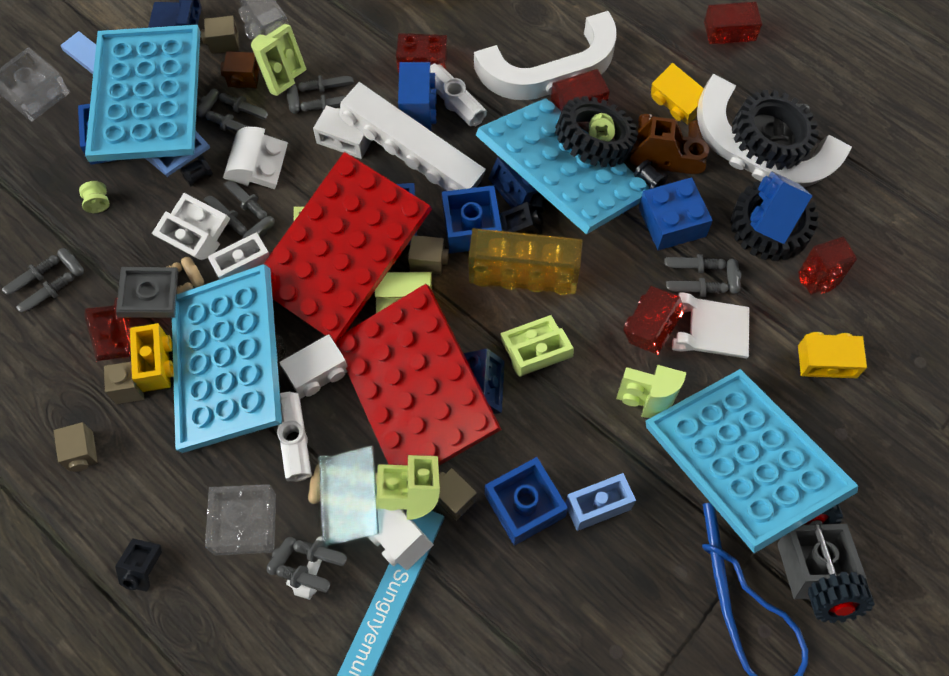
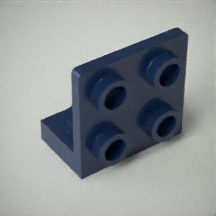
M179 0V3L154 2L148 28L198 25L202 8L200 0Z
M497 157L488 178L511 208L526 202L529 203L533 194L539 192L503 159Z
M489 349L463 353L493 414L502 413L505 361Z

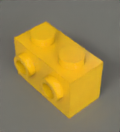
M672 63L652 83L651 95L658 105L667 107L676 120H682L688 125L697 116L698 102L704 88Z
M159 323L130 328L132 380L142 392L171 388L170 377H174L173 363L169 360V352L173 350L170 335L165 334Z
M812 332L806 334L798 345L801 376L858 378L867 368L863 336H852L850 333L824 335L822 332Z

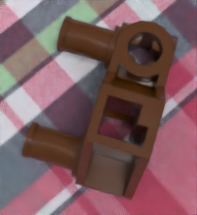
M650 114L639 116L638 136L629 156V161L632 165L638 167L643 161L649 159L652 162V166L657 170L686 174H699L705 171L709 146L703 140L698 120L689 123L688 137H683L676 119L654 117Z

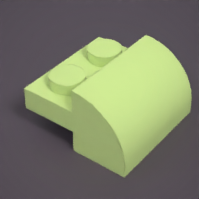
M283 24L268 35L260 34L252 41V50L271 94L278 96L295 84V77L307 70L290 25Z
M388 272L375 289L376 313L424 284L430 286L432 290V272Z
M552 315L500 333L501 341L511 358L512 367L519 377L572 358L574 354V348L564 330L558 328Z
M657 365L653 375L626 367L616 399L622 400L624 404L629 406H644L641 417L651 418L673 405L684 383L686 372Z
M408 455V465H378L376 509L390 511L407 509V520L423 517L434 509L440 494L438 456Z

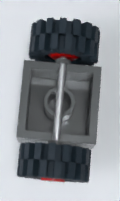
M839 504L781 537L777 544L793 598L810 599L814 614L818 620L821 619V622L829 620L830 623H835L837 620H840L842 623L846 622L848 618L855 620L857 615H866V611H871L873 609L872 606L875 605L848 525L840 524L843 514Z

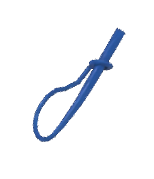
M704 503L703 510L709 544H703L702 548L711 554L714 579L722 614L744 670L749 676H757L748 664L733 617L724 560L733 564L742 589L764 608L781 616L794 630L802 650V662L794 676H803L808 665V648L801 629L786 612L767 603L747 585L739 562L722 550L715 507L711 503Z

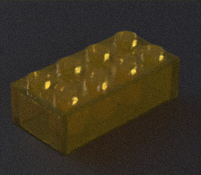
M473 228L469 250V283H474L481 287L494 285L505 289L523 288L532 292L552 291L560 295L575 294L580 272L583 239Z

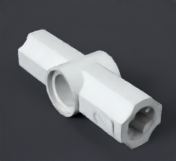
M432 64L430 66L431 73L436 74V88L432 89L437 90V94L444 100L445 107L450 111H455L469 126L476 127L482 123V120L487 115V110L466 90L465 83L461 79L454 78L441 64Z
M289 391L280 393L282 424L278 425L277 435L281 443L286 481L298 482L311 477L312 473L299 393ZM290 433H299V436L295 440H286L287 436Z

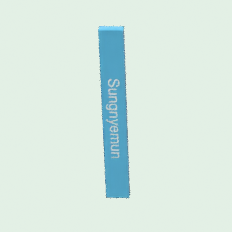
M431 511L423 517L412 520L433 543L443 523L444 516ZM430 549L408 570H405L398 563L395 566L389 563L337 676L374 675Z

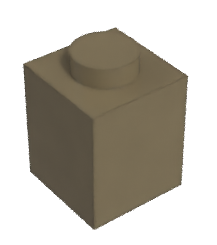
M233 16L204 19L205 29L201 30L203 44L208 45L211 54L239 51L238 29Z
M413 236L408 258L410 272H432V274L442 275L443 265H448L449 249L444 247V238Z
M131 362L104 366L105 393L115 404L144 400V392L132 380Z
M83 422L54 430L58 463L68 471H82L87 469L89 465L98 463L93 431Z
M452 468L446 474L444 472L439 474L440 494L438 503L457 521L477 501V492Z

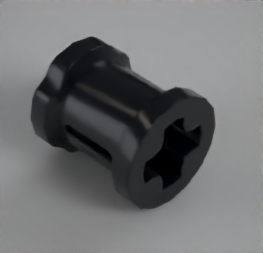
M199 155L196 161L179 169L190 187L194 186V182L207 175L209 177L213 175L211 168L202 155ZM198 168H201L197 172L191 174V172L197 170Z
M649 159L643 161L633 174L635 177L642 178L650 187L649 189L663 186L668 178L667 174H661L655 169Z

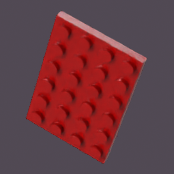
M344 152L264 262L271 271L273 300L325 336L329 334L332 340L338 343L432 210L431 206Z
M427 284L422 285L344 333L338 343L334 342L346 360L347 373L389 465H408V455L438 456V466L502 430L430 286Z

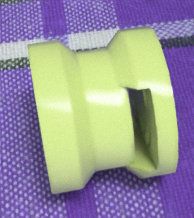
M605 113L594 115L589 122L590 136L603 141L612 140L615 135L613 119Z
M89 181L80 186L79 193L81 198L84 199L82 202L84 211L99 213L109 207L108 197L105 196L107 194L105 184L99 181Z

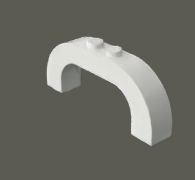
M609 11L586 17L584 35L590 47L583 52L532 68H518L507 63L497 45L474 52V69L481 82L489 90L508 99L532 100L547 95H554L559 91L569 88H576L599 77L610 65L616 41L615 22Z
M713 74L701 93L697 107V120L704 140L714 152L728 160L731 166L739 170L745 169L751 172L752 176L759 181H762L765 176H769L771 171L800 184L802 187L816 184L836 171L845 161L852 148L850 145L828 135L820 141L809 160L801 161L799 165H794L791 169H787L785 166L782 170H777L776 164L772 169L766 168V161H763L761 165L755 163L758 157L754 155L749 159L746 156L749 150L741 151L738 147L742 142L735 143L734 141L736 134H732V127L726 116V106L736 85Z

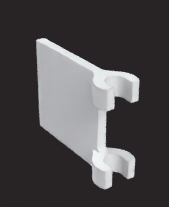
M679 293L678 299L674 301V311H691L690 334L684 332L677 333V338H674L672 341V350L680 352L695 350L745 359L749 357V307L702 300L688 293Z

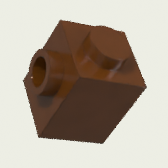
M226 51L225 61L221 62L220 71L222 77H225L228 87L257 88L260 67L254 53Z

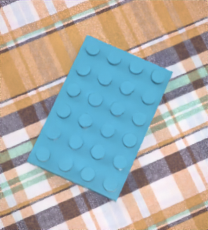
M198 25L104 30L97 32L85 157L88 162L194 155L200 29Z
M547 98L478 128L476 136L585 234L592 232L638 205L643 191L650 188L642 178L635 177L633 175L634 172L624 163L616 164L615 167H610L609 164L606 167H601L600 163L597 162L596 166L590 165V159H586L583 162L580 161L581 155L572 156L570 154L572 149L565 150L563 148L564 143H559L558 135L555 133V127L562 111Z
M263 264L177 294L175 318H172L176 451L188 452L282 424L270 268Z
M741 369L646 420V428L753 553L853 496L858 491V485Z

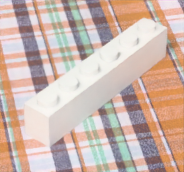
M358 82L341 101L339 116L346 124L356 127L363 132L366 138L382 145L389 154L396 155L405 161L408 167L421 172L431 183L438 184L447 191L476 188L481 182L486 170L484 167L362 83Z

